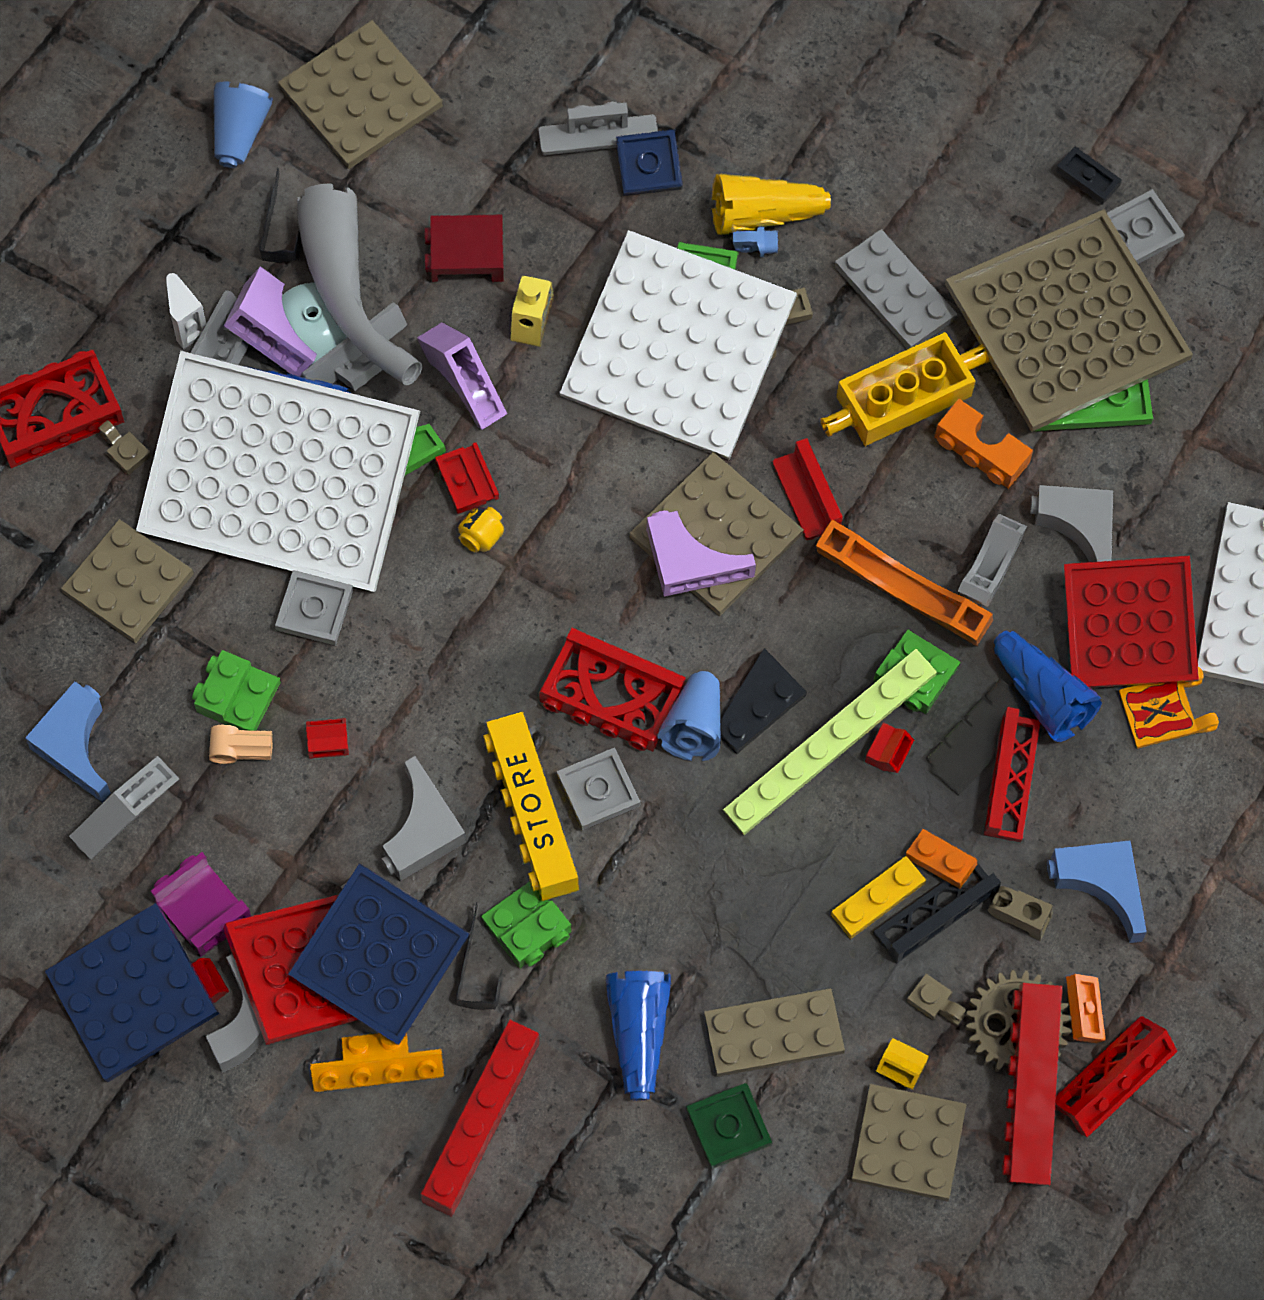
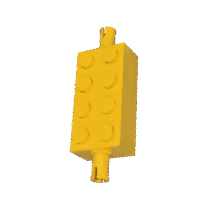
M944 332L839 381L836 397L843 410L821 418V426L823 430L827 429L825 434L828 437L852 426L865 446L872 444L953 406L958 399L963 401L972 397L975 379L970 370L990 361L987 351L982 352L985 348L982 345H978V347L959 355L949 336Z

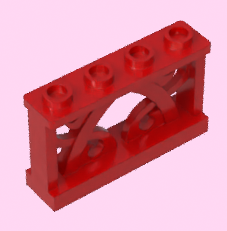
M94 350L78 352L70 359L60 363H50L38 372L30 375H21L13 382L0 386V407L14 402L15 407L6 409V411L12 416H18V419L12 420L0 417V445L10 468L101 432L98 428L107 420L113 426L124 423L121 408ZM90 372L94 376L93 384L86 391H82L86 384L85 377L81 381H75L73 378ZM100 387L108 402L101 406L91 397ZM44 393L58 394L72 399L64 409L63 421L54 424L45 417L31 416L37 402ZM81 404L76 410L83 413L72 417L71 412L73 409ZM42 424L45 426V428L37 432H34L35 428H37L36 425H29ZM2 427H17V440L9 443Z
M571 628L566 637V642L539 692L540 702L551 712L559 713L561 711L570 715L578 724L584 726L588 724L600 728L601 733L610 738H617L618 736L627 740L629 745L637 750L645 751L647 749L653 752L659 740L657 736L659 728L685 686L686 677ZM572 652L579 655L578 671L564 670ZM597 663L607 668L604 673H589V670L597 672L595 668ZM617 672L624 674L625 689L633 700L616 706L603 707L598 701L590 681H605L613 677ZM568 677L579 679V683L571 682L565 686V689L570 688L574 690L575 693L572 697L558 693L556 686L559 681ZM635 680L644 683L643 687L638 688V691L643 693L641 695L631 685ZM662 692H665L669 696L660 713L652 702ZM584 699L587 705L580 702ZM643 708H646L654 718L653 726L647 730L639 729L632 724L635 719H641L645 723V715L641 711ZM624 717V721L617 719Z

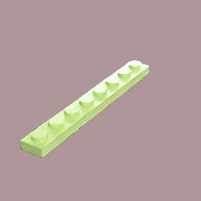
M915 649L723 809L724 813L743 835L747 834L935 677L937 671Z

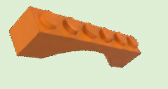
M831 520L816 544L819 554L975 646H978L993 621V614L969 599L953 593L915 573L834 520Z

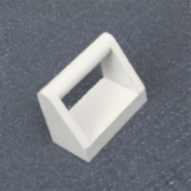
M170 273L166 277L170 315L176 340L185 349L198 340L206 326V320L202 304L176 274Z

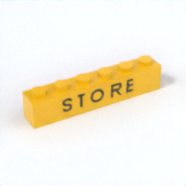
M520 712L486 722L488 734L483 735L487 752H494L496 761L492 762L496 780H503L505 789H501V794L505 807H512L514 816L510 817V822L514 835L520 834L523 844L519 845L524 864L530 862L532 872L528 873L533 892L539 890L541 899L544 901L579 891L578 875L524 713Z

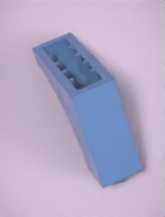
M74 682L26 736V741L32 751L103 803L111 793L107 783L100 778L91 766L88 755V743L92 727L103 711L99 700L100 695L88 685L82 687L77 682Z
M1131 841L1054 849L1051 860H1047V872L1049 879H1054L1055 888L1074 889L1100 899L1121 920L1129 943L1142 942L1147 931Z

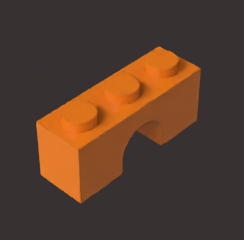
M958 399L937 424L935 438L943 448L953 450L962 456L966 464L974 468L978 467L985 472L993 483L997 485L1002 484L1009 489L1030 463L1033 450L1009 433L1001 442L994 445L981 442L976 433L981 428L984 415L961 399Z

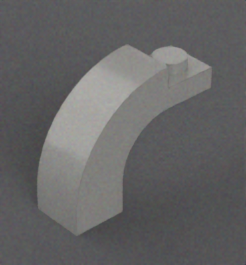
M1001 514L995 518L972 568L962 580L958 589L960 595L976 604L989 606L1013 560L1027 526Z
M233 954L226 958L243 994L242 1006L237 1017L230 1024L206 1035L208 1044L222 1073L248 1059L264 1040Z

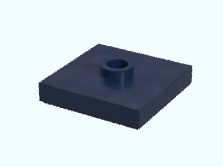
M675 129L616 136L624 196L682 189Z

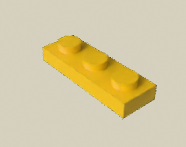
M905 856L832 910L831 916L847 936L852 939L926 883V879L908 857Z

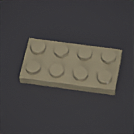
M831 988L704 1011L717 1077L844 1054L845 1052Z

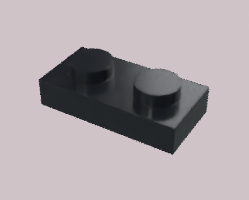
M1076 146L1056 168L1057 173L1101 205L1110 198L1122 182L1121 178Z

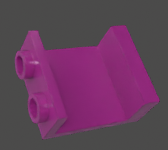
M203 852L196 857L192 855L180 864L178 871L171 876L165 875L154 884V889L151 890L154 901L160 906L161 910L200 958L226 939L223 930L225 923L251 917L249 908L242 900L238 901L209 866Z

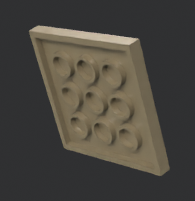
M373 20L278 82L279 89L348 170L443 107V100Z
M714 452L647 516L651 517L659 511H669V513L678 511L686 530L705 547L728 555L753 554L756 563L755 577L691 591L719 617L803 535L804 531L802 527ZM646 517L629 533V538L654 559L647 534Z

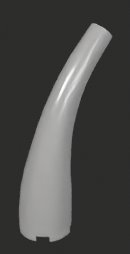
M317 184L304 189L305 195L302 198H297L299 232L310 272L323 302L343 333L366 357L404 385L412 384L419 377L422 364L401 347L394 348L372 327L363 310L359 279L356 194L349 188H345V192L333 190V184Z

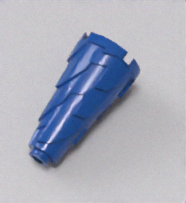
M1004 631L994 640L995 654L1014 681L1016 689L1030 705V710L1054 741H1065L1075 735L1070 730L1071 728L1078 726L1082 730L1090 723L1102 705V702L1099 700L1102 698L1075 675L1072 676L1052 657L1048 658L1039 648L1028 643L1017 632Z
M625 971V979H618V972L606 975L607 997L611 1010L614 1039L623 1074L625 1094H630V1100H650V1094L655 1093L656 1075L664 1039L666 1011L670 997L671 975L669 973L664 975V972Z

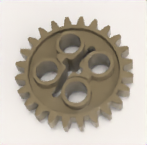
M1011 970L1008 980L1005 979L1002 973H998L997 984L988 978L985 982L988 991L980 987L976 990V994L981 1000L971 998L969 1005L976 1010L967 1011L965 1017L974 1020L965 1026L966 1031L975 1033L969 1038L968 1043L979 1044L974 1054L985 1053L987 1055L983 1063L985 1065L994 1060L996 1062V1072L1004 1065L1007 1066L1008 1073L1009 1057L1015 1056L1013 1042L1010 1039L1003 1046L999 1044L1001 1038L1011 1028V1024L1014 1023V1020H1017L1018 1010H1013L1012 1006L1008 1003L1007 996L1013 994L1014 990H1019V985L1022 983L1040 984L1041 975L1039 974L1031 981L1026 970L1021 979L1017 978L1015 970ZM1061 1003L1060 1048H1065L1068 1044L1061 1036H1068L1071 1033V1029L1063 1026V1024L1071 1020V1016L1062 1015V1012L1068 1007V1003ZM991 1018L999 1019L1003 1023V1030L1001 1032L991 1031L988 1028L987 1020Z

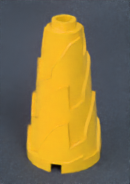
M716 174L713 181L712 200H716V208H712V215L718 235H725L736 231H753L757 227L784 225L788 221L824 215L825 210L830 209V193L825 192L823 187L811 184L787 183L785 180L760 179L755 176Z

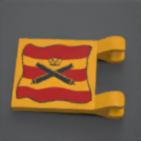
M1198 667L1199 681L1135 685L1119 690L1137 749L1217 729L1219 720L1215 713H1209L1194 719L1184 687H1194L1202 683L1204 675L1200 667Z

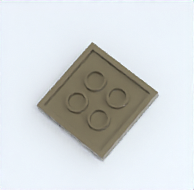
M119 519L63 585L61 590L67 597L136 644L194 573L186 564Z
M870 1084L851 1181L949 1201L967 1104Z

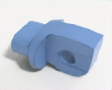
M758 227L757 231L733 232V245L736 251H760V257H764V253H778L777 231H764V227Z

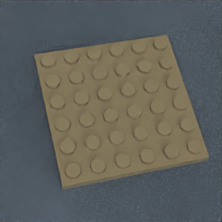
M1104 209L947 278L945 282L948 291L978 342L985 348L984 351H987L992 366L1031 432L1191 360L1193 355Z

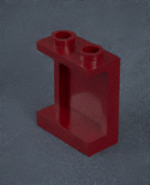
M502 215L430 216L431 227H425V245H431V254H425V272H431L432 282H438V275L492 274V282H504Z

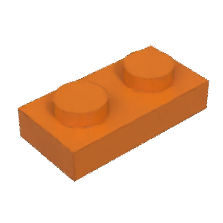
M922 829L906 852V856L910 861L961 889L977 866L976 858L925 829Z
M1080 974L1066 977L1073 1039L1090 1043L1105 1041L1098 978Z

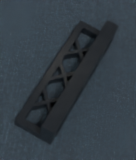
M977 862L973 872L981 882L971 889L951 887L952 884L944 881L874 930L873 934L897 964L992 897L1001 885V881L994 873L988 876ZM941 893L957 894L956 899L945 907L936 906L938 895ZM933 900V905H926L928 902ZM917 910L932 912L931 917L920 925L911 924L912 914ZM908 917L907 923H901V921ZM891 928L906 930V934L893 944L884 933Z

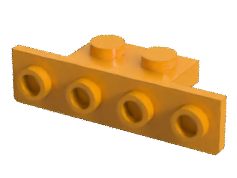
M380 1033L343 1037V1060L310 1064L315 1092L444 1076L441 1049L409 1053L407 1033L399 1045Z

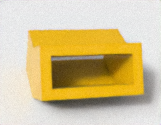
M892 1038L876 1072L913 1090L929 1056Z

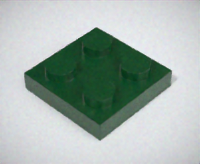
M747 1082L686 1106L687 1114L711 1169L772 1145V1140Z

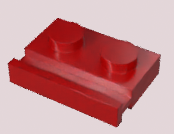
M477 442L472 443V446L467 448L461 447L435 457V463L457 514L484 505L492 499H499V493Z

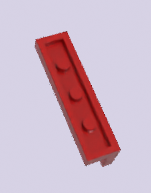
M1007 707L1001 720L983 835L1021 842L1024 833L1040 722L1039 720L1020 717V709ZM1017 725L1032 728L1030 739L1022 745L1015 738ZM1027 746H1029L1028 754L1024 750ZM1019 752L1026 761V769L1016 775L1011 768L1012 756ZM1024 776V783L1019 779ZM1015 782L1022 792L1021 799L1011 804L1006 797L1007 788ZM1020 805L1019 814H1018V812L1015 810V808ZM1008 812L1017 821L1016 832L1001 830L1003 816Z
M1140 1016L1056 1096L1055 1109L1070 1117L1078 1132L1088 1138L1178 1052L1167 1030ZM1143 1029L1150 1031L1145 1038L1135 1040V1037ZM1127 1052V1055L1121 1060L1112 1062V1059L1117 1054ZM1104 1073V1076L1098 1082L1089 1083L1095 1075ZM1081 1095V1098L1072 1107L1066 1104L1072 1097Z

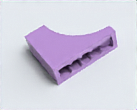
M259 267L244 284L224 326L290 374L301 376L303 371L314 362L317 354L298 337L287 320L282 304L284 283L262 267Z
M440 323L417 337L429 363L440 371L452 385L469 410L477 427L484 429L507 414L468 336L444 323Z
M659 511L651 517H647V534L664 596L755 577L756 563L753 554L728 555L705 547L686 530L678 511L670 513L669 511Z

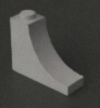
M1039 485L1037 495L1031 496L1030 514H1035V526L1050 528L1064 534L1080 547L1089 562L1111 561L1113 490Z
M157 756L106 799L69 837L90 859H93L141 813L172 787L179 778Z
M416 756L404 762L406 774L413 788V803L410 814L401 830L382 846L384 857L381 858L384 867L390 875L395 873L400 881L466 843L464 830Z

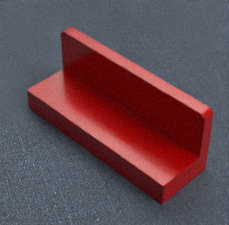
M808 439L797 441L794 453L774 459L772 465L800 527L804 529L805 539L811 540L822 536L831 520L841 524L843 516Z

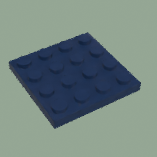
M359 863L288 975L399 1045L470 933Z
M157 903L45 971L106 1082H110L220 1014Z

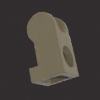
M1000 886L992 899L988 912L996 919L1027 931L1029 936L1041 941L1053 917V905L1019 890L1016 891Z

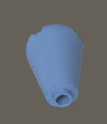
M218 82L214 86V157L220 160V165L236 168L237 164L244 163L272 105L273 98H268L269 93L251 85L239 83L238 88L229 87L230 82Z
M700 671L689 677L659 728L657 736L658 739L661 738L662 740L661 746L673 756L692 761L693 756H703L702 761L715 757L719 752L721 745L720 682L710 672Z

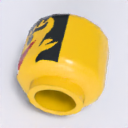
M474 507L458 525L460 542L475 553L490 550L504 533L500 513L492 507H487V509Z

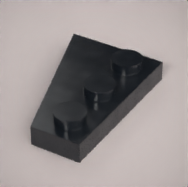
M765 648L720 721L721 739L736 754L800 702L807 693Z

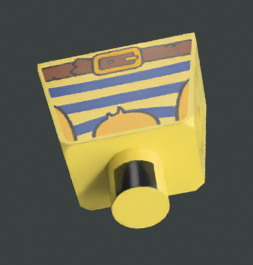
M528 276L521 277L512 310L511 341L540 347L553 301L552 282ZM526 319L532 321L533 325H524L526 323Z

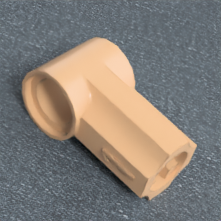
M215 725L211 727L210 761L218 764H231L237 762V759L271 760L273 749L272 731L239 730L231 725Z

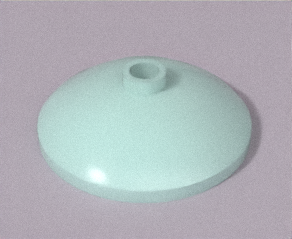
M315 283L295 286L282 295L283 309L291 327L298 337L317 354L311 365L347 338L328 311ZM311 312L318 313V315L315 317L308 316V314Z

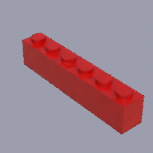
M1022 983L1019 985V990H1014L1012 1008L1013 1010H1018L1017 1023L1011 1024L1010 1041L1016 1043L1015 1056L1009 1057L1008 1075L1014 1076L1013 1089L1007 1090L1006 1108L1012 1109L1011 1122H1006L1004 1129V1141L1010 1143L1009 1155H1004L1002 1162V1175H1007V1182L1051 1185L1062 986Z
M509 1020L421 1193L422 1203L451 1217L453 1216L540 1044L538 1032L513 1020Z

